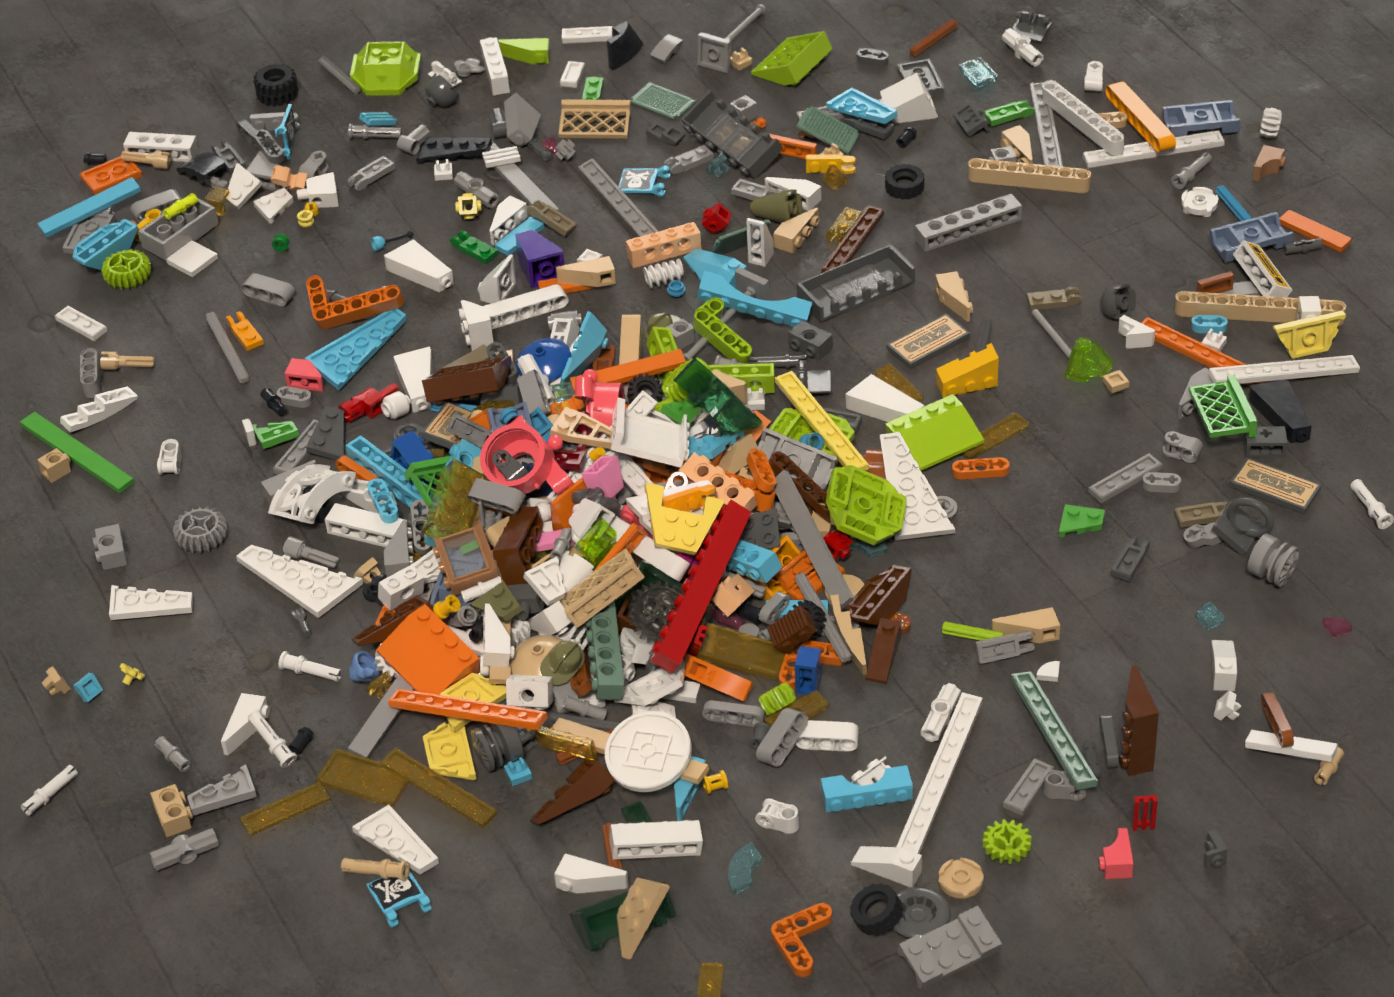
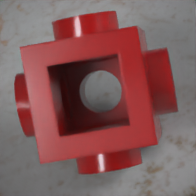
M718 202L703 212L701 224L715 235L727 227L732 213Z
M836 530L824 536L823 539L835 562L840 559L844 560L851 553L850 548L854 542L845 533Z

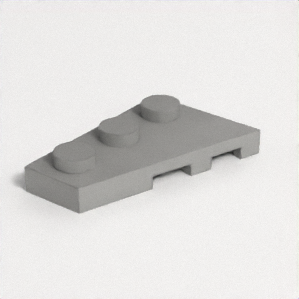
M245 764L240 767V771L232 776L230 773L223 776V781L215 785L208 784L188 795L187 798L193 816L257 797L247 765Z

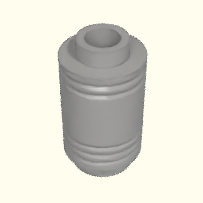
M577 310L554 313L551 316H547L549 331H552L555 318L572 319L578 326L582 325L581 313L577 314Z

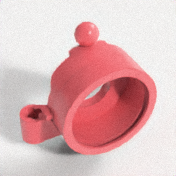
M587 369L582 377L575 378L574 398L585 401L586 412L595 420L610 427L617 398L625 399L623 384L596 382L598 377L596 371ZM588 427V435H590L593 430ZM599 432L596 437H598V436H600V435H602V434H604V433Z
M521 415L508 425L495 430L482 447L480 454L481 469L491 482L518 489L526 495L536 488L538 490L540 485L546 480L558 496L574 484L567 473L554 460L555 455L553 451L561 449L563 446L562 438L558 435H552L549 437L548 442H546L534 428L529 426ZM501 449L506 450L514 459L521 455H529L534 459V468L524 477L508 481L494 465L492 457L496 451Z

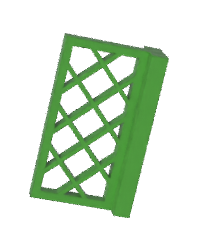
M1235 375L1227 376V381L1189 387L1191 398L1210 438L1247 433L1249 438L1257 436V419ZM1224 389L1225 391L1221 393L1215 390ZM1198 392H1203V393H1206V394H1205L1204 396H1202V395L1197 394V393H1198ZM1212 395L1214 397H1217V399L1214 400L1209 397ZM1222 400H1226V401H1229L1230 403H1229V404H1225V403H1222L1221 401H1222ZM1205 402L1207 404H1210L1211 406L1206 407L1202 404ZM1219 407L1223 410L1220 412L1215 410L1214 408ZM1228 411H1230V412L1235 413V415H1234V416H1231V415L1226 414V413H1227ZM1209 414H1211V415H1214V416H1217V417H1216L1215 419H1213V418H1210V417H1207V416H1208ZM1221 418H1222V419L1228 420L1229 422H1228V423H1224V422H1221L1220 420H1221ZM1233 423H1236V424H1239V425H1242V426L1235 427V426H1232V424H1233ZM1214 426H1217V427H1220V428H1222V429L1213 430L1212 428H1213Z
M450 456L413 462L404 474L407 481H413L428 508L435 507L437 502L431 500L428 493L436 496L439 492L431 488V485L433 483L441 487L439 485L440 480L434 477L437 475L443 477L446 470H444V467ZM423 478L429 481L428 486L421 483L419 479Z

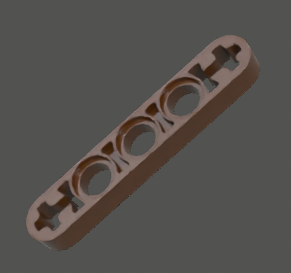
M780 451L774 452L769 459L772 470L778 475L787 467L786 471L796 474L797 478H791L801 497L828 523H831L827 504L821 505L817 501V499H821L826 503L827 493L786 454ZM803 486H808L811 492L804 490Z

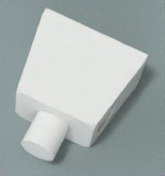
M334 172L308 178L306 180L307 188L297 190L298 200L309 199V203L315 202L318 208L339 207Z

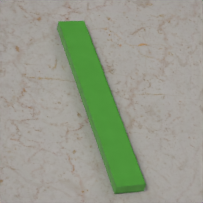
M33 412L20 421L21 427L53 449L57 448L62 453H66L72 462L119 494L134 484V479L38 413Z

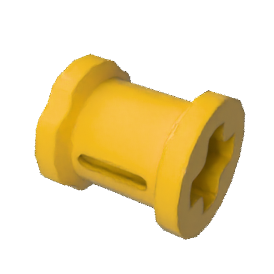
M450 594L444 601L435 603L433 610L440 619H446L450 613H456L460 609L461 603L457 597Z
M720 770L718 774L711 776L705 775L702 779L707 795L711 794V791L721 788L726 790L729 788L724 770Z

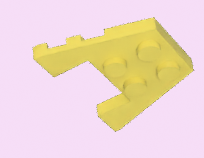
M646 482L644 490L648 500L647 507L651 517L650 524L654 546L695 555L723 506L724 500L706 496L702 515L661 506L664 486Z

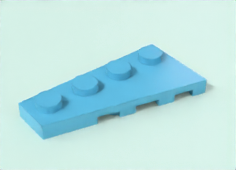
M850 88L826 102L827 109L883 124L890 122L898 116L897 110L854 88Z

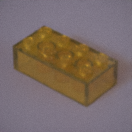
M453 459L443 468L421 532L433 539H439L472 528L478 504L469 500L467 496L476 478H483L487 481L488 478L462 462Z

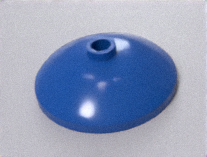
M539 339L528 344L520 352L516 360V368L519 376H522L523 374L517 365L518 359L521 356L531 354L540 371L548 377L550 383L562 376L568 358L571 357V351L567 344L559 339Z

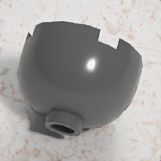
M434 74L426 85L427 100L433 106L449 107L459 99V94L457 91L453 93L451 89L453 86L441 75L437 76Z
M1114 283L1104 290L1100 298L1101 308L1110 319L1119 320L1123 315L1131 317L1128 314L1131 310L1135 309L1136 295L1134 289H1130V284Z

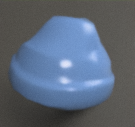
M357 652L353 656L349 668L350 679L353 682H373L377 680L380 676V671L376 670L375 658L368 652Z

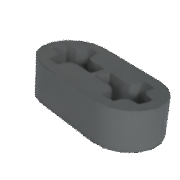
M861 48L857 51V61L861 64L883 67L888 64V53L881 50Z

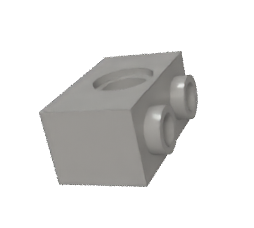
M119 524L95 529L96 537L93 538L95 549L99 550L95 551L97 563H102L103 570L127 565Z

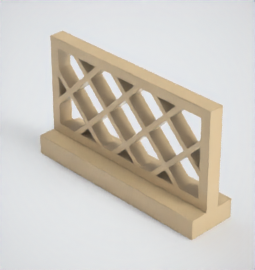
M630 100L561 101L559 138H628L631 117ZM565 116H572L573 118L567 120ZM582 117H591V118H589L588 120H584ZM599 117H608V118L603 121V120H601ZM616 117H625V118L620 121V120H618ZM577 120L582 122V124H580L577 127L573 125V123ZM595 120L599 122L595 127L590 125ZM612 120L617 123L612 127L607 125ZM568 126L573 129L570 132H563ZM584 127H588L590 129L587 132L581 131V129H583ZM602 127L607 129L605 132L598 131ZM622 127L624 132H616L615 130Z
M626 548L569 590L565 594V598L561 599L565 608V614L577 628L645 578Z

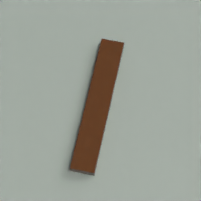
M867 205L821 268V273L852 260L883 217V209Z

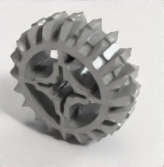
M208 506L205 509L199 507L196 510L192 508L190 512L185 511L184 515H179V519L175 521L173 527L174 538L180 548H184L186 552L191 551L192 553L196 551L202 553L204 550L209 552L210 548L216 549L217 544L221 545L228 533L227 522L221 512H217L215 508L210 510Z

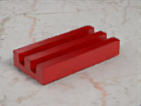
M702 624L699 626L693 637L688 654L696 657L702 646V641L708 629L707 626Z
M1157 795L1134 797L1133 831H1137V827H1141L1143 831L1149 826L1150 830H1155L1158 804ZM1149 801H1151L1150 819L1147 820ZM1140 802H1143L1142 821H1138Z

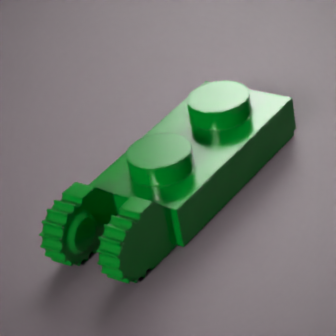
M464 230L458 232V237L452 236L450 238V242L454 247L484 264H487L498 255V249L472 236L470 237Z

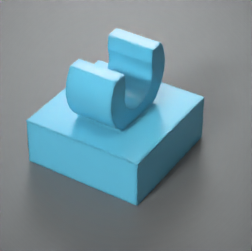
M93 673L86 674L73 685L84 702H89L103 691Z
M521 757L518 761H510L507 765H504V772L512 786L532 779V773L524 758Z

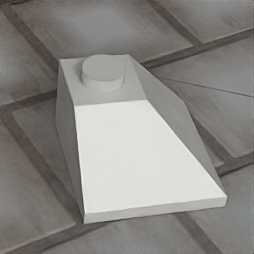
M513 255L505 258L480 282L478 286L480 301L492 304L505 300L516 285V274Z

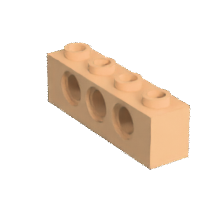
M694 222L626 240L627 258L633 268L690 253L696 248L701 249L700 231Z
M694 452L679 469V472L686 475L689 484L708 480L716 487L717 495L715 497L724 500V505L732 499L744 508L752 511L758 504L755 499L756 494L750 488L746 487L744 489L736 478L726 476L722 468L711 465L710 460L704 455L700 457ZM738 494L737 497L731 498V496Z

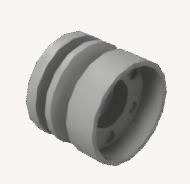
M1266 533L1254 546L1248 561L1247 570L1260 578L1266 576L1267 581L1274 582L1275 585L1282 587L1291 578L1298 564L1300 549L1295 546L1291 547L1287 542L1281 545L1280 539Z

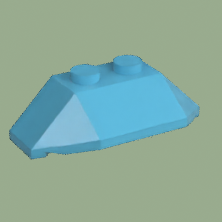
M124 219L118 223H112L99 228L75 245L73 259L87 267L102 270L106 257H110L111 254H116L117 251L121 252L124 249L129 251L137 233L138 225Z

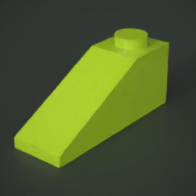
M549 38L498 40L501 54L504 57L530 64H549Z

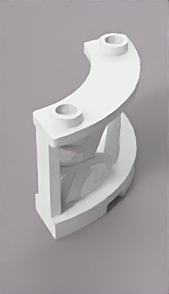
M322 464L305 466L306 468L292 473L285 480L286 483L282 489L277 490L268 513L313 524L321 506L331 496L343 491H352L356 472H336L330 470V466ZM314 486L310 492L303 494L304 488Z

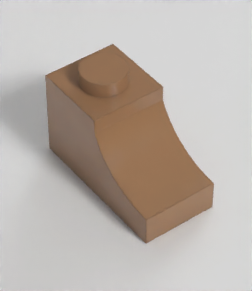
M1263 145L1254 165L1253 180L1260 181L1268 174H1278L1281 167L1284 168L1286 164V157H1284L1285 149Z

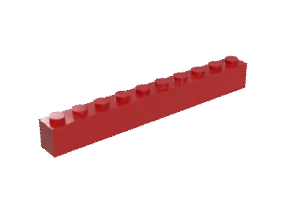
M732 499L726 505L723 504L718 513V519H715L711 525V533H708L702 542L705 546L699 550L695 557L698 561L691 566L688 572L690 577L681 586L683 592L676 597L673 603L676 607L667 615L666 620L668 623L662 627L658 634L661 638L655 642L651 649L653 655L650 661L671 674L681 664L751 515V511Z

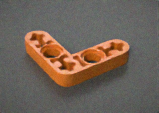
M811 640L801 641L794 646L792 651L785 653L779 674V685L788 683L793 690L796 688L795 667H790L788 664L796 662L797 655L794 654V651L800 646L821 649L823 651L821 654L822 664L841 666L845 663L837 656L831 643ZM788 674L791 675V678H792V679H790L789 681H787V680H788Z
M819 903L776 921L771 926L772 940L792 971L799 977H807L813 972V959L799 937L831 923L832 909L828 904ZM805 920L808 924L804 927H799L796 925V922ZM790 945H795L798 947V950L789 952L786 948ZM799 958L803 965H807L806 967L799 965Z

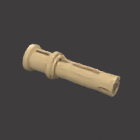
M344 858L341 863V868H345L342 869V872L380 875L383 879L393 877L406 881L410 871L408 861L391 862L390 859H385L378 862Z

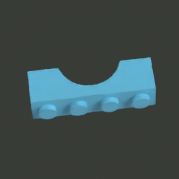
M905 765L886 768L883 777L870 785L853 784L846 780L843 775L821 778V794L826 813L838 812L846 809L913 799V785L908 766Z

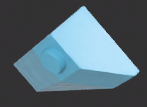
M697 248L683 257L689 268L698 275L700 282L705 270L722 275L729 284L737 289L734 271L738 267L747 270V266L735 258Z

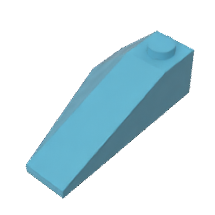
M587 311L582 322L578 340L573 345L571 357L568 358L561 376L559 387L561 391L571 384V377L580 375L600 355L602 349L607 347L609 341L606 338L607 329L589 311Z

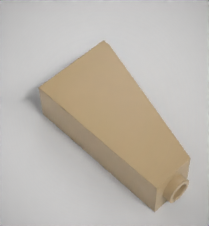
M622 315L619 365L642 359L643 336L641 315Z

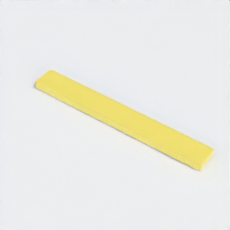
M793 371L775 377V383L812 429L823 437L825 445L839 459L843 467L853 465L865 471L869 469V464Z

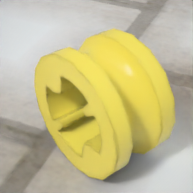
M303 210L297 214L300 226L308 227L314 223L313 213L310 210Z

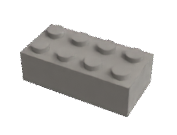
M198 199L199 202L189 207L185 213H180L170 220L166 219L164 214L160 215L138 231L142 248L166 261L168 257L191 240L196 241L218 225L215 207Z

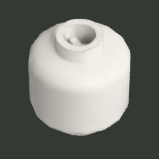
M397 391L384 397L381 409L386 417L397 419L408 414L411 401L407 395Z

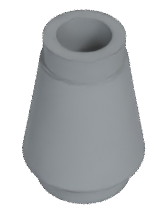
M470 606L461 607L452 619L453 625L456 627L473 625L477 620V612Z

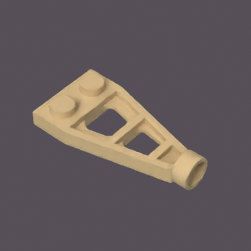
M565 407L551 428L550 436L558 435L563 441L611 449V438L606 440L596 438L599 432H602L611 437L612 428L582 412ZM579 424H584L593 430L590 435L575 433Z

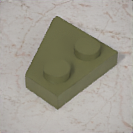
M504 581L470 603L477 611H484L485 603L490 604L499 620L507 622L523 611Z

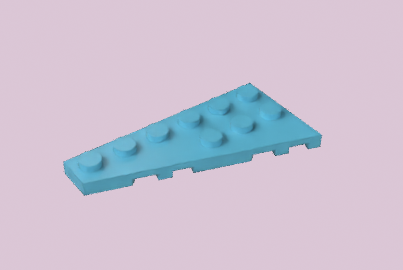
M398 308L384 312L305 357V360H310L322 377L339 391L407 321L406 314Z

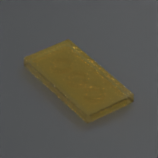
M707 623L708 629L702 641V646L698 651L697 658L778 682L785 653L774 648L772 641Z
M335 749L315 780L317 785L385 806L390 805L394 808L411 781L413 774L412 771Z

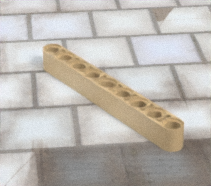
M1181 291L1175 296L1174 312L1182 317L1220 315L1231 320L1289 323L1296 321L1299 298ZM1319 299L1321 315L1339 311L1346 313V304L1344 302ZM1341 319L1339 325H1342L1344 320Z

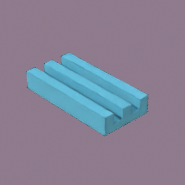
M388 112L360 113L359 119L368 126H394L397 122V119L389 115Z

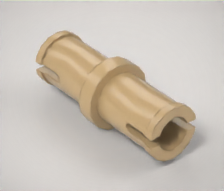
M1338 747L1332 762L1321 761L1320 769L1314 776L1317 784L1322 785L1323 782V785H1326L1330 776L1337 771L1338 763L1344 756L1341 748Z

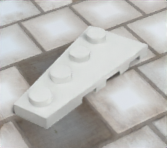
M708 480L665 489L663 497L694 487L711 485ZM716 490V492H714L713 494H710V495H708V496H716V495H717V490ZM646 494L626 498L627 506L643 522L651 520Z
M390 805L352 826L355 834L400 862L408 861L410 868L420 875L439 864L438 857Z

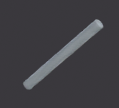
M1034 309L1031 314L1067 358L1072 360L1075 357L1073 351L1038 309Z

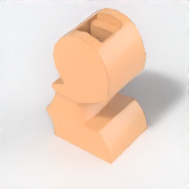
M274 166L270 181L274 184L282 185L283 188L287 187L290 191L297 192L299 189H304L307 174L299 172L293 175L288 167Z

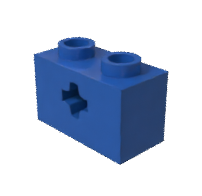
M800 646L795 662L796 693L817 696L822 678L821 649Z

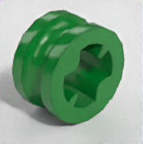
M277 234L272 241V247L276 251L284 252L287 250L290 240L284 234Z

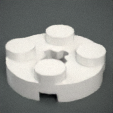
M1194 187L1193 191L1189 192L1186 190L1181 198L1183 212L1185 214L1209 217L1217 209L1218 196H1215L1211 189L1205 187Z

